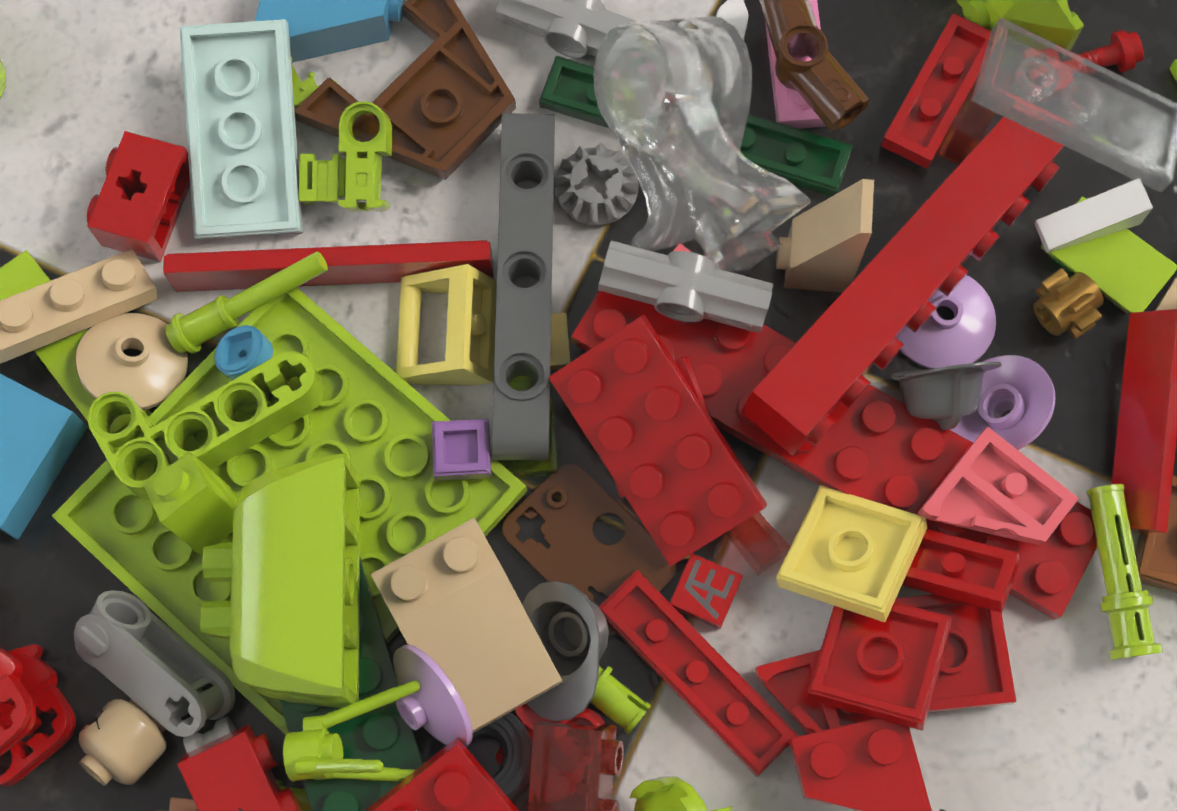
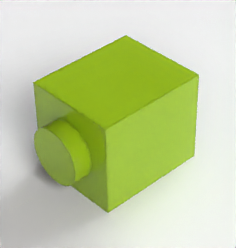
M190 451L174 464L162 470L155 479L144 486L160 522L201 556H203L204 547L218 544L233 532V511L237 500L230 486Z

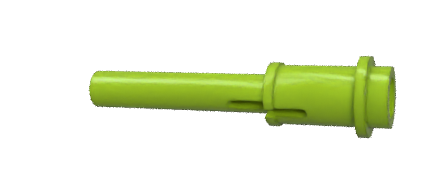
M315 252L229 299L225 295L216 297L214 301L187 315L177 313L171 318V323L165 327L167 338L177 352L181 354L187 351L196 353L200 351L202 343L229 328L238 326L240 324V316L328 271L327 263L319 252Z

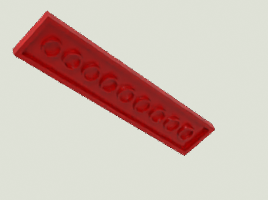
M599 291L571 336V343L587 352L640 316L645 315L674 360L688 355L709 414L717 427L818 485L913 514H917L973 443L951 430H942L939 423L934 420L916 418L910 415L904 403L869 385L850 408L840 402L830 415L837 422L816 447L806 441L792 456L741 413L752 391L796 344V342L764 324L760 333L704 318L700 322H683L660 314L652 304ZM1079 502L1073 505L1047 541L1041 545L926 519L927 529L1018 552L1019 566L1009 594L1054 620L1062 617L1097 549L1091 509Z

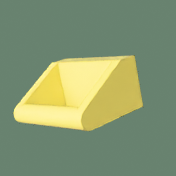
M469 264L402 277L396 373L408 384L477 386L493 383L497 280ZM421 294H448L445 361L418 365Z

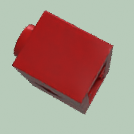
M124 131L118 148L114 147L108 155L105 167L107 177L101 192L94 195L89 203L87 227L103 247L121 252L133 249L139 257L161 262L190 187L188 152L183 146Z

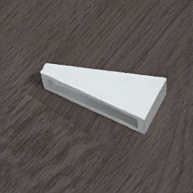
M1138 178L1036 220L1034 225L1046 253H1050L1140 225L1153 209V206L1141 179Z

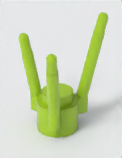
M414 680L325 715L304 717L303 731L287 733L284 740L283 759L288 778L291 781L332 778L403 781L415 770L383 767L384 765L380 760L343 759V745L339 734H329L327 728L419 691L420 683Z

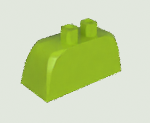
M341 453L278 468L251 480L243 486L233 511V542L203 548V578L208 582L231 581V601H203L200 622L201 632L206 636L230 639L233 671L244 684L260 694L272 698L334 708H343L359 701L360 478L346 453Z

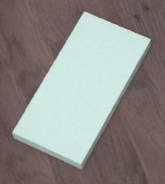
M286 19L179 26L194 238L205 240L303 233L301 202H299V169L288 22Z

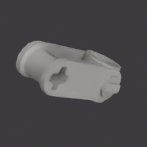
M105 591L97 597L90 613L81 617L76 623L74 629L75 648L83 661L99 670L148 714L176 736L187 737L193 735L204 726L207 719L216 720L222 718L233 709L235 690L230 679L154 615L143 601L123 591ZM209 684H212V685H213L212 687H210L209 689H207V690H205V691L202 689L203 687H205V686H207V685H209ZM187 714L191 715V717L187 718L186 720H181L183 716Z

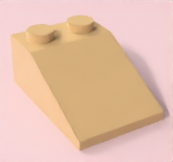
M475 518L371 574L407 644L421 649L431 657L457 690L468 712L473 733L563 683Z

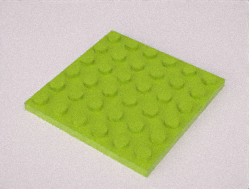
M296 287L254 309L237 327L249 325L257 328L271 342L273 347L272 357L286 351H295L305 355L313 363L324 385V396L319 406L312 412L219 465L212 471L230 486L237 500L243 486L259 476L293 464L346 453L360 478V556L388 644L400 629L371 574L473 518L476 519L486 537L527 492V487L497 460H492V456L491 478L435 481L433 473L432 422L451 420ZM216 348L149 416L154 426L232 381L215 364ZM297 376L287 381L292 391L302 386ZM270 389L264 392L272 405L277 403ZM247 402L242 404L234 414V421L244 422L251 419L257 411L258 403ZM200 430L191 434L185 443V451L200 449L208 438V431ZM149 459L139 465L136 471L137 481L148 479L155 473L158 463L157 459ZM106 460L52 517L181 638L220 669L245 698L287 735L289 732L279 699L260 694L241 682L235 675L230 655V639L210 637L201 632L200 622L203 601H231V581H206L203 578L202 571L203 556L160 522L151 501L138 497L117 478L108 460ZM229 534L218 544L233 542L232 534Z

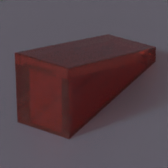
M984 66L951 123L937 154L960 165L981 142L1013 79Z
M760 512L725 533L757 576L785 557L790 548V545Z

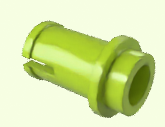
M599 666L596 690L590 703L623 728L624 732L629 735L651 705L648 702H644L610 675L613 670L610 666L606 670Z

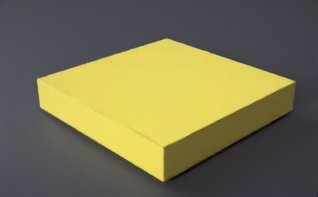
M820 485L776 576L778 587L886 622L927 530L926 517Z

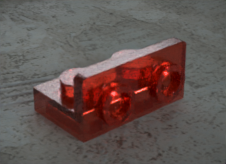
M543 721L535 723L533 728L528 811H620L619 801L612 799L613 776H619L624 755L623 742L616 740V725L602 724L598 727Z

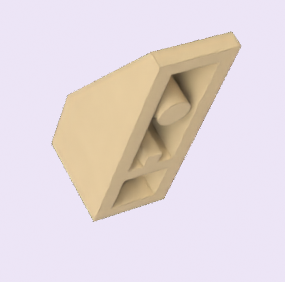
M862 179L793 218L788 237H779L776 269L786 270L785 288L843 293L853 282L872 234L874 180Z

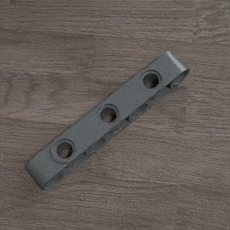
M502 113L492 460H549L550 379L548 377L550 376L555 114ZM531 180L539 185L532 189H523L516 184L520 181ZM521 276H529L537 280V283L529 288L517 287L512 282ZM527 376L533 379L536 385L527 391H517L509 386V382L515 377Z

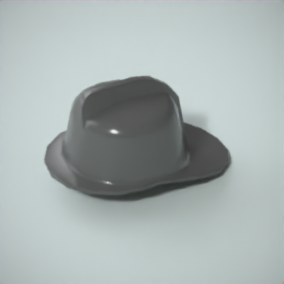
M978 362L935 369L904 371L892 374L891 378L899 381L903 401L910 415L916 418L934 420L939 423L942 430H950L959 424L962 417L976 412L979 406L984 373L1001 367L1002 363Z
M556 580L539 584L528 593L522 604L563 681L558 686L527 702V705L540 717L554 722L571 720L587 708L595 694L598 681L599 659L607 648L609 636L607 620L599 606L572 584Z

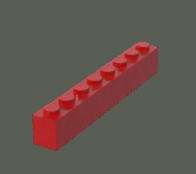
M1014 105L758 384L749 396L741 413L792 456L806 441L816 447L837 422L830 415L840 402L848 408L856 402L871 383L864 375L874 364L881 370L886 368L904 346L897 339L908 327L916 333L937 308L930 302L934 296L940 291L948 297L969 272L962 266L966 260L972 256L979 262L1000 237L993 231L1002 221L1010 227L1030 203L1024 197L1028 190L1032 187L1040 193L1055 176L1060 167L1053 161L1065 146V143L1018 106Z

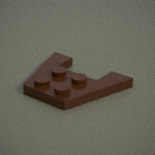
M407 0L401 7L403 16L434 42L372 103L388 115L392 124V156L386 157L446 180L502 123V113H512L516 109V101L454 0ZM327 78L294 110L295 118L298 122L339 137V122L342 113L348 106L359 101L333 79ZM367 113L360 115L354 121L352 133L357 141L367 142L375 138L380 128L377 116Z

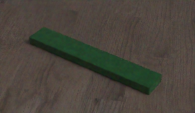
M555 56L539 99L540 108L831 197L839 191L853 145L559 56Z

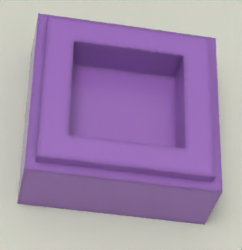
M488 419L432 422L433 473L435 481L491 478L490 427Z

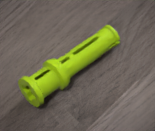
M1123 484L1105 485L1086 490V494L1089 497L1097 548L1107 596L1101 597L1102 603H1100L1101 612L1108 614L1114 646L1109 651L1110 660L1163 653L1162 644L1155 642L1149 607L1154 604L1152 595L1149 596L1148 590L1142 591L1123 493Z

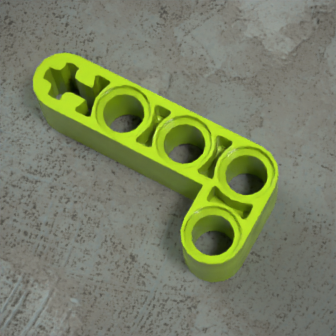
M286 351L258 365L155 426L150 417L129 395L111 391L100 395L93 401L88 410L87 421L92 434L117 478L138 497L150 500L144 486L155 479L162 470L171 466L189 452L185 451V443L194 432L200 430L208 431V438L205 444L200 449L190 452L209 469L213 470L312 412L319 406L324 396V385L313 363L305 355L295 351ZM297 376L302 386L292 391L287 381ZM269 389L277 400V403L273 405L264 394ZM247 402L258 403L257 411L251 419L244 422L234 421V414L242 404ZM125 413L131 414V421L127 428L116 434L110 433V427L115 418ZM157 459L158 463L155 473L148 479L137 481L136 471L139 465L146 460Z

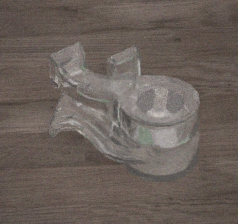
M713 16L675 18L669 21L626 22L607 33L599 46L594 65V91L601 115L611 131L617 134L624 155L640 182L649 212L646 226L632 238V246L645 250H657L696 239L704 249V256L716 264V269L735 273L752 268L783 245L770 231L776 229L810 204L811 201L787 179L762 169L745 158L740 152L752 93V65L747 46L733 25L721 17Z

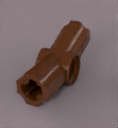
M759 0L775 52V71L780 83L789 89L798 91L831 132L837 129L842 130L855 121L859 114L867 108L870 99L828 51L827 38L824 32L817 27L810 1ZM794 53H803L808 55L812 60L798 61L795 60L791 55Z

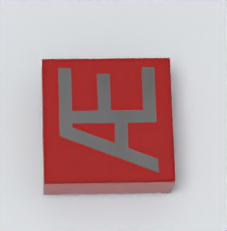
M692 553L670 604L678 612L721 630L743 575Z

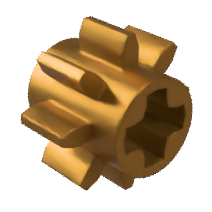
M1060 268L1041 282L1042 286L1035 290V293L1040 297L1033 305L1035 315L1042 326L1055 336H1059L1068 330L1070 335L1077 339L1096 325L1095 322L1102 318V315L1096 309L1103 304V295L1097 284L1083 272H1077L1069 278L1066 272Z

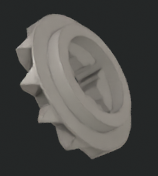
M602 143L596 147L586 149L579 146L567 159L562 158L560 168L555 177V194L561 208L571 218L588 225H605L619 220L630 211L638 195L639 184L635 165H632L625 158L622 150L616 152L607 149ZM588 169L596 172L599 178L607 176L610 178L605 182V200L601 193H597L594 187L584 188L588 184Z

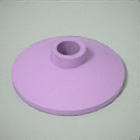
M966 275L948 297L939 291L930 301L937 308L940 306L950 308L954 312V319L943 320L935 310L916 333L907 327L897 338L904 344L900 352L914 364L925 369H935L974 363L989 348L996 330L995 309L983 287Z
M1016 355L990 358L983 362H1001L1002 366L984 373L979 406L976 412L962 417L959 424L950 430L974 442L978 435L988 426L1019 450L1035 440L1049 423L1055 407L1054 385L1047 372L1031 359ZM1012 409L1009 414L1001 417L1005 411Z
M409 644L397 649L394 653L393 662L398 686L414 680L420 683L419 691L396 701L397 709L403 720L414 730L423 726L434 738L445 745H448L458 737L465 747L468 746L473 737L471 721L461 697L449 678L436 662L421 649Z

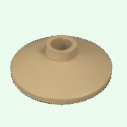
M124 313L92 326L84 334L76 352V371L82 386L94 399L110 391L122 392L129 395L142 410H147L161 405L185 380L188 367L187 352L181 354L173 348L166 335L165 327L168 324L145 314ZM137 349L142 351L139 356L130 357L122 351Z

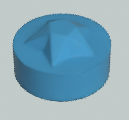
M249 325L239 326L229 331L218 343L214 356L215 364L223 374L233 381L271 359L273 347L269 339L257 328Z

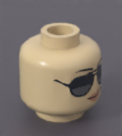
M112 699L79 733V744L86 754L79 763L95 780L104 786L111 779L121 784L132 785L144 775L166 750L167 741L163 735L166 728L132 699L129 702L122 699Z

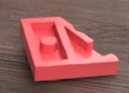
M987 426L917 514L926 517L928 520L1041 545L1047 541L1079 498Z

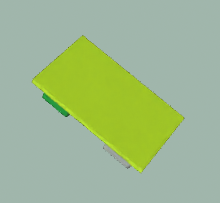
M1082 196L1077 203L1087 199ZM1128 229L1048 253L1049 257L1069 272L1073 271L1075 274L1083 272L1097 284L1105 298L1126 314L1143 312L1177 270V265Z

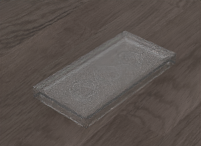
M1000 18L990 33L971 101L1134 180L1140 178L1142 184L1162 193L1172 182L1177 157V103L1005 19Z

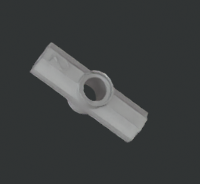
M498 0L495 9L496 20L543 37L553 50L564 56L583 58L586 54L637 73L645 64L655 35V27L606 10L601 0Z
M610 241L598 290L652 304L657 312L674 320L700 322L704 318L760 333L769 308L773 283L716 269V264L712 260L693 252L674 251L664 255L643 248Z

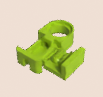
M359 101L351 104L344 110L339 122V152L346 156V159L341 158L340 154H332V160H316L315 154H300L299 202L304 205H313L314 202H338L341 207L351 212H383L390 208L391 204L388 201L381 200L382 156H392V124L388 115L377 105L367 101ZM363 114L376 115L380 124L378 134L370 141H357L352 133L354 121Z

